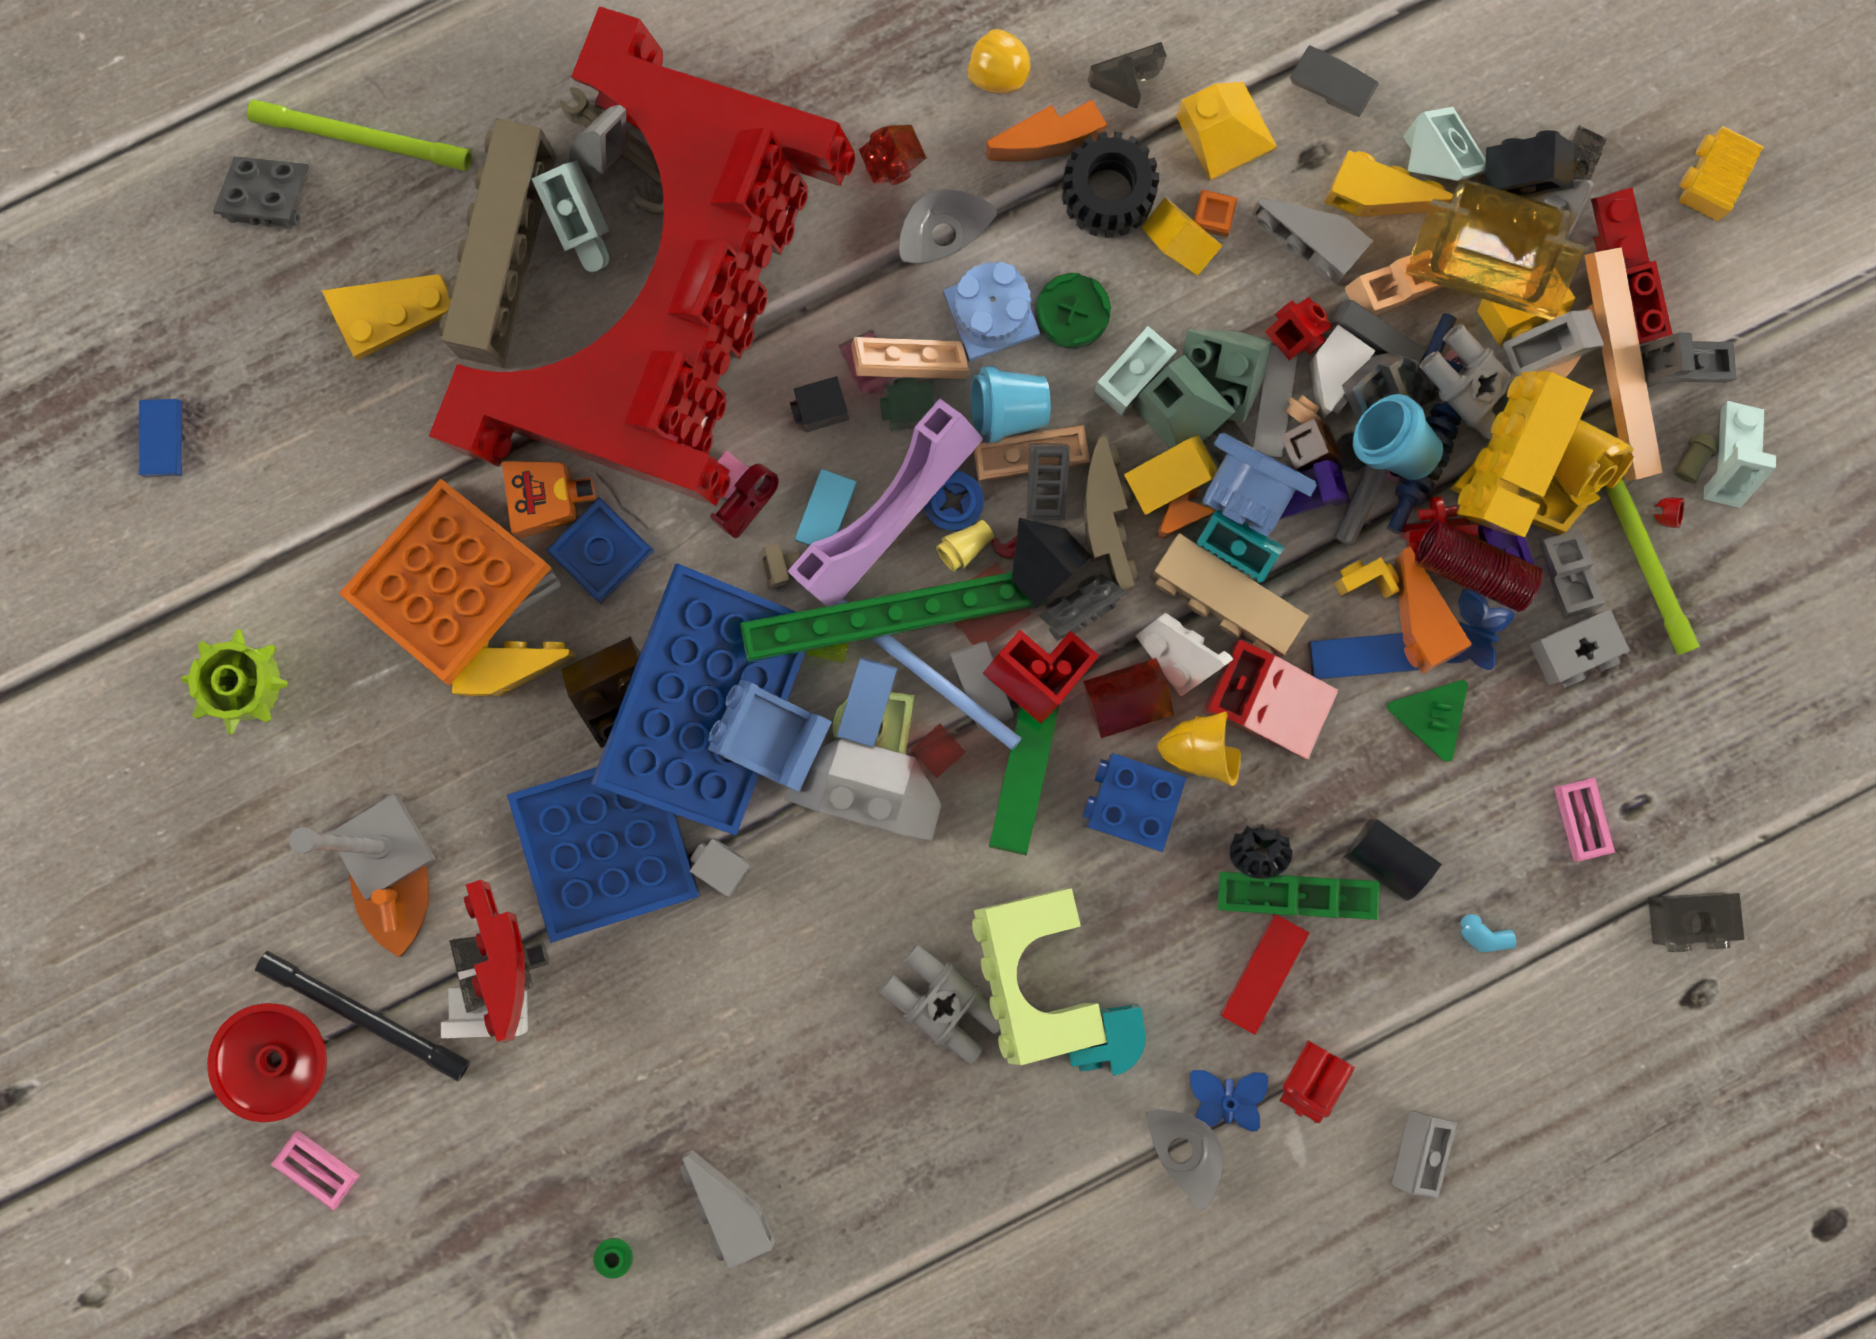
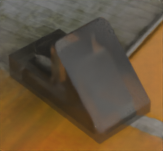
M1162 42L1090 66L1088 76L1090 87L1133 108H1138L1141 93L1136 79L1146 81L1154 78L1163 70L1167 55Z

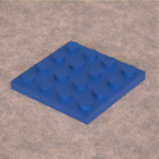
M597 767L507 795L550 943L700 897L695 876L690 872L692 866L676 814L592 785L591 782Z

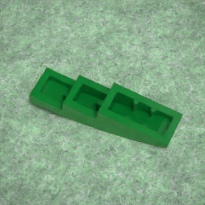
M1059 705L1041 724L1021 706L1019 707L1014 733L1022 739L1013 750L1010 749L989 842L990 848L1027 855Z
M1220 872L1218 910L1379 920L1381 881L1290 875L1258 879L1243 873Z

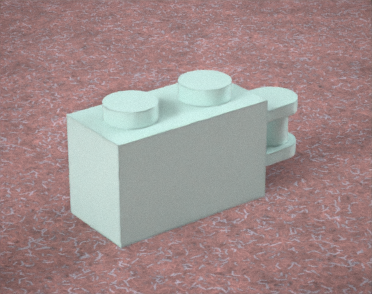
M578 161L563 164L532 178V182L564 251L574 247L583 267L587 271L596 272L606 267L610 261V255L601 235L609 232V229Z

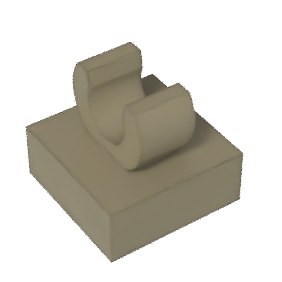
M780 543L765 546L762 549L759 557L768 590L781 588L790 580L787 571L800 558V551L783 555Z

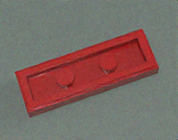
M1273 914L1219 1015L1256 1035L1310 932L1277 914Z

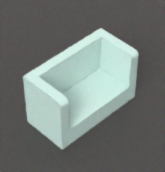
M1147 326L1097 382L1094 390L1095 394L1119 415L1123 416L1142 390L1171 363L1177 350Z

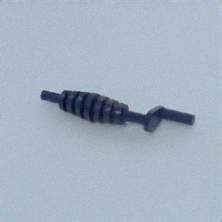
M1442 314L1420 363L1432 352L1438 351L1440 354L1442 353L1446 344L1443 337L1453 328L1457 320L1453 315ZM1445 359L1457 373L1463 368L1462 365ZM1447 401L1442 404H1435L1430 411L1432 416L1425 419L1442 441L1443 453L1441 460L1430 474L1421 479L1408 480L1403 476H1399V481L1402 484L1396 486L1394 493L1398 497L1399 502L1387 527L1393 533H1402L1413 507L1424 504L1427 499L1424 493L1432 491L1435 486L1432 480L1440 478L1443 473L1441 468H1445L1450 460L1448 454L1452 453L1454 447L1452 440L1457 437L1458 428L1456 426L1461 424L1462 418Z

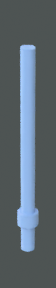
M842 599V600L839 602V604L848 603V602H847L845 599ZM891 635L871 639L1011 750L1019 744L1022 739L1020 736Z

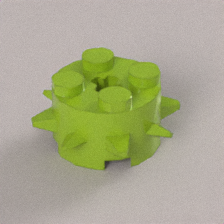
M235 629L231 641L210 645L200 641L197 645L201 657L193 661L189 674L181 678V682L189 685L191 697L197 701L192 716L195 719L208 715L222 718L229 735L234 734L239 721L258 718L268 723L272 719L270 711L274 708L280 689L288 686V681L280 678L277 662L273 659L277 650L275 645L270 644L259 649L246 646L242 629ZM238 679L237 686L232 687V680Z

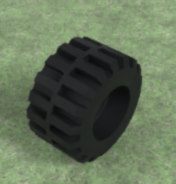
M1107 131L1098 133L1096 141L1091 136L1084 139L1082 148L1078 145L1072 151L1071 159H1068L1062 183L1063 205H1067L1066 213L1070 219L1073 217L1077 218L1076 226L1081 230L1086 225L1090 227L1089 234L1094 236L1098 235V231H1104L1105 238H1113L1115 231H1119L1120 235L1123 236L1129 233L1132 226L1135 229L1142 224L1144 217L1147 218L1158 191L1159 173L1155 172L1157 168L1155 157L1149 159V148L1145 144L1141 148L1136 146L1138 139L1132 135L1129 140L1122 139L1123 132L1115 131L1113 137H1107ZM1113 170L1122 174L1128 180L1131 186V193L1120 200H1105L1091 190L1088 179L1099 171Z

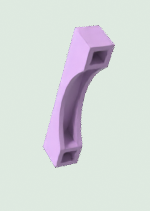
M939 399L914 427L911 444L904 462L881 498L862 517L847 528L828 538L813 542L787 572L826 606L838 605L984 438L961 413Z

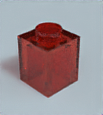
M941 724L937 725L911 749L936 779L966 754V751Z

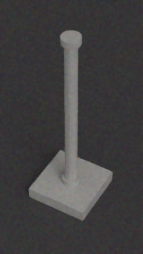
M392 794L329 834L315 833L310 828L300 827L295 829L289 837V845L297 853L306 854L313 850L338 852L365 900H371V895L375 890L390 888L436 860L398 794Z

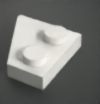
M1167 613L1160 616L1136 635V638L1180 696L1186 694L1233 660L1230 654L1225 651L1218 655L1204 646L1205 638L1193 630L1184 628L1179 621Z

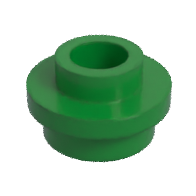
M608 1238L602 1241L596 1248L593 1256L594 1266L598 1273L606 1278H619L628 1272L633 1263L632 1249L626 1241L620 1238ZM611 1252L617 1254L619 1264L610 1265L606 1260V1255Z

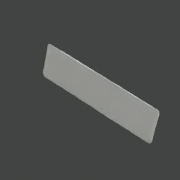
M1273 345L1263 380L1253 448L1269 456L1282 457L1284 443L1280 435L1286 433L1289 414L1285 411L1290 405L1288 400L1292 396L1297 356L1288 361L1278 347Z

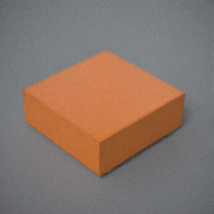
M1201 189L1193 221L1208 233L1228 237L1238 198Z

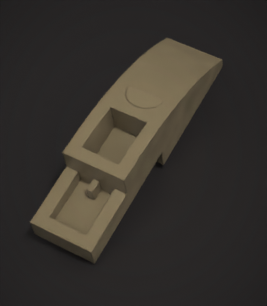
M1102 436L1098 438L1085 482L1084 526L1089 554L1092 556L1091 563L1106 559L1113 582L1127 592L1134 588L1133 580L1138 579V572L1133 557L1127 558L1123 544L1128 541L1123 522H1116L1115 517L1125 514L1128 509L1126 503L1131 502V495L1127 482L1125 480L1120 481L1116 467L1120 466L1117 448L1115 444L1109 445L1107 437Z

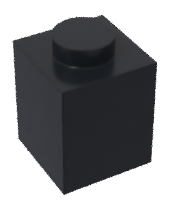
M837 376L793 389L796 400L789 402L796 424L803 422L806 433L850 420Z

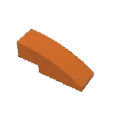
M1093 100L1084 103L1061 117L1058 116L1054 107L1050 105L986 141V156L989 161L1005 162L1034 161L1061 156L1072 152L1077 145L1082 148L1083 140L1090 136L1096 141L1098 133L1106 132L1107 123Z

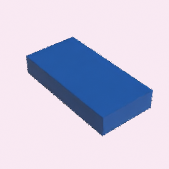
M178 399L139 400V475L143 477L182 476V401Z

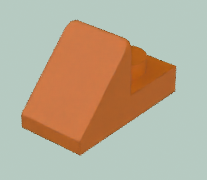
M1200 486L1167 504L1156 537L1165 539L1213 516L1216 510L1188 501V497L1196 498Z

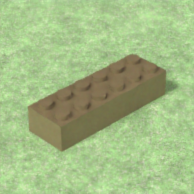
M496 118L493 130H489L485 138V152L487 156L484 167L480 166L477 171L475 183L478 193L475 203H471L467 211L466 221L469 229L466 240H461L458 247L457 259L460 266L457 277L453 276L449 284L448 296L451 302L448 314L444 313L440 320L439 334L442 336L441 340L460 359L504 368L543 209V203L532 182V178L552 170L556 153L541 128Z

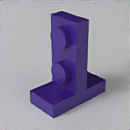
M1325 460L1313 464V469L1300 472L1316 481L1315 484L1317 486L1311 497L1296 490L1279 520L1328 505L1339 506L1351 502L1341 466L1332 461Z

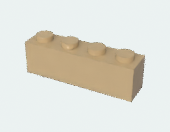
M1180 533L1174 538L1151 574V577L1157 580L1154 585L1162 592L1172 597L1176 593L1189 601L1187 607L1203 617H1207L1210 614L1221 621L1219 627L1226 633L1236 638L1243 635L1254 642L1253 646L1277 657L1285 655L1309 617L1200 546L1198 547L1196 543Z

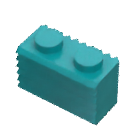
M1223 510L1215 511L1197 541L1198 547L1204 545L1205 550H1211V554L1217 553L1218 558L1224 557V561H1230L1231 566L1237 565L1238 571L1244 569V573L1251 574V578L1257 577L1258 583L1263 582L1285 547L1268 536L1250 528L1248 524H1239L1222 514Z

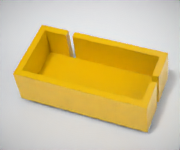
M1552 371L1521 372L1520 376L1515 377L1507 392V397H1509L1504 411L1500 412L1492 423L1491 433L1493 435L1487 448H1483L1476 458L1474 464L1476 472L1470 484L1465 485L1459 495L1458 504L1460 507L1456 514L1496 532L1525 537L1540 504L1517 493L1522 488L1540 497H1544L1593 390Z

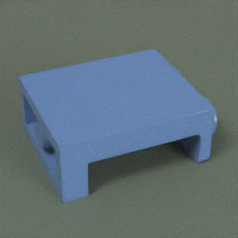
M740 680L739 684L734 685L727 695L725 701L727 709L722 720H718L710 731L708 740L711 743L708 750L799 792L832 721L759 688L754 683Z

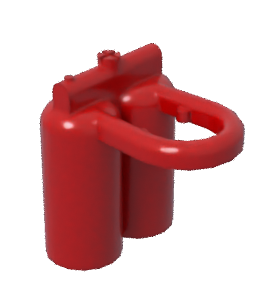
M1308 1040L1283 1084L1284 1092L1280 1102L1296 1110L1295 1114L1300 1117L1304 1115L1319 1124L1323 1117L1327 1118L1330 1116L1332 1109L1356 1067Z

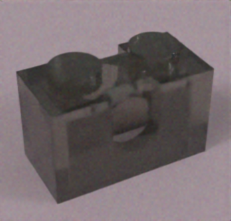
M1712 892L1648 897L1653 944L1667 946V952L1692 951V944L1705 942L1706 949L1731 948L1730 941L1745 940L1740 893ZM1698 914L1701 930L1694 933L1692 919Z

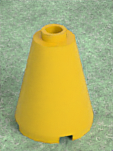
M1580 419L1554 476L1573 503L1578 507H1586L1601 498L1596 493L1605 485L1611 490L1622 479L1634 460L1635 456L1630 453L1634 451V448L1619 438Z

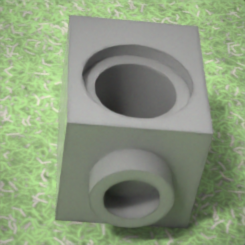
M711 839L708 844L702 841L690 858V861L695 863L690 872L726 897L733 896L754 865L717 839Z

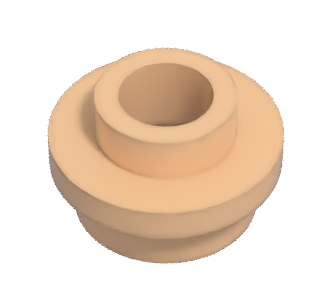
M1303 395L1300 396L1298 401L1290 397L1288 402L1291 404L1285 412L1302 424L1313 418L1321 421L1322 418L1316 414L1320 409L1318 405Z

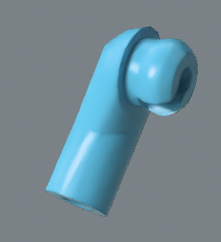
M1475 914L1466 915L1460 921L1461 934L1464 940L1479 952H1493L1516 948V938L1512 929L1492 932L1482 924L1481 918Z

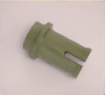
M1697 433L1695 437L1689 439L1688 444L1690 447L1678 468L1674 471V475L1691 484L1697 483L1710 457L1716 456L1718 453L1716 448L1719 444L1718 441L1704 433Z

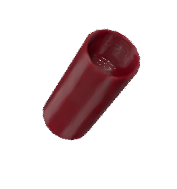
M1440 520L1433 522L1429 526L1418 545L1415 555L1417 566L1423 567L1428 571L1430 570L1438 576L1447 578L1455 582V584L1457 583L1462 587L1468 588L1472 592L1475 591L1516 612L1524 611L1532 603L1543 579L1542 568L1537 565L1531 564L1526 560L1524 561L1509 552L1507 553L1505 550L1503 551Z

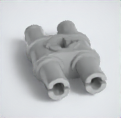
M1458 324L1446 333L1443 340L1464 362L1460 372L1457 373L1438 351L1429 354L1420 363L1419 368L1440 389V399L1443 402H1448L1462 418V423L1470 428L1474 427L1489 443L1493 435L1491 433V426L1496 418V415L1492 412L1493 405L1499 401L1506 407L1509 400L1507 392L1516 375L1513 372H1509L1493 355L1494 350L1491 347H1482L1463 324Z
M915 944L905 956L903 962L929 982V988L925 993L917 994L892 974L882 985L879 993L905 1013L903 1017L908 1024L912 1022L931 1037L933 1044L939 1046L944 1044L971 1065L978 1058L984 1047L958 1026V1020L962 1015L969 1014L993 1034L1000 1030L999 1021L992 1015L989 1000L982 996L981 986L973 985L953 969L954 965L952 963L948 964L946 962L942 964L918 944ZM949 996L952 1008L949 1011L942 1008L937 1012L935 1000L937 998L945 1000Z

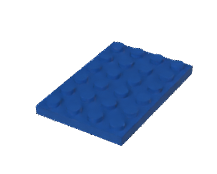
M675 564L591 784L737 835L759 774L709 751L708 747L711 743L708 740L713 725L718 720H722L727 709L725 705L727 695L734 685L739 684L740 680L754 683L759 688L781 699L788 700L805 652L747 663L740 623L795 613L796 611L681 564Z

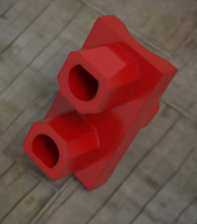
M1441 496L1431 497L1429 508L1417 511L1419 521H1430L1405 524L1399 536L1407 541V547L1410 546L1416 555L1418 545L1424 533L1433 522L1440 520L1472 536H1478V524L1470 523L1469 519L1465 517L1446 519L1458 516L1456 514L1458 511L1457 506L1445 507Z

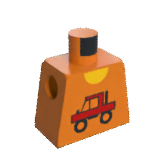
M502 462L511 534L519 539L573 523L577 519L576 503L596 500L593 478L572 480L571 470L565 463Z

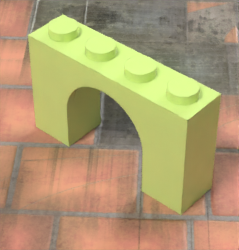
M1072 888L1059 889L974 910L975 919L972 921V929L976 940L981 942L984 958L981 959V969L984 978L990 981L993 994L989 1000L990 1009L993 1017L999 1021L1002 1035L998 1037V1044L1001 1054L1007 1059L1008 1064L1021 1066L1106 1043L1107 1038L1098 1003H1081L1044 1013L1032 1007L1025 1000L1017 982V966L1020 956L1032 941L1045 935L1081 927Z

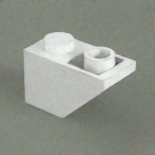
M1339 324L1309 363L1315 403L1320 407L1317 414L1322 419H1325L1331 411L1338 414L1348 402L1342 384L1360 369L1375 352V350Z

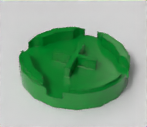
M1071 272L1056 276L1044 286L1037 300L1035 315L1039 329L1049 341L1062 348L1078 349L1091 345L1102 336L1109 324L1111 305L1108 293L1098 281L1091 277L1082 276L1080 273Z

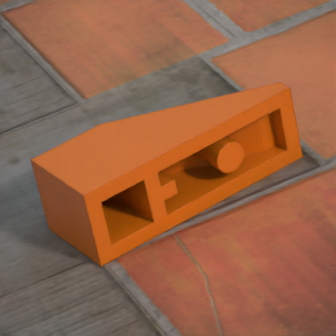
M1409 546L1395 559L1396 573L1399 578L1397 586L1399 588L1403 642L1406 645L1404 652L1408 661L1413 667H1419L1422 674H1425L1461 654L1472 644L1425 569L1416 565L1415 553Z

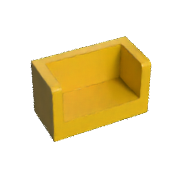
M1197 435L1125 473L1124 476L1146 515L1202 484L1213 480L1217 468L1200 436Z

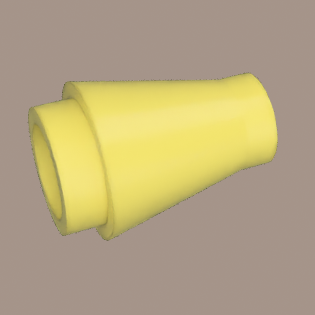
M980 520L972 526L943 537L941 539L942 543L936 546V550L941 560L951 571H955L958 568L964 569L986 544L995 538L994 533L984 520Z

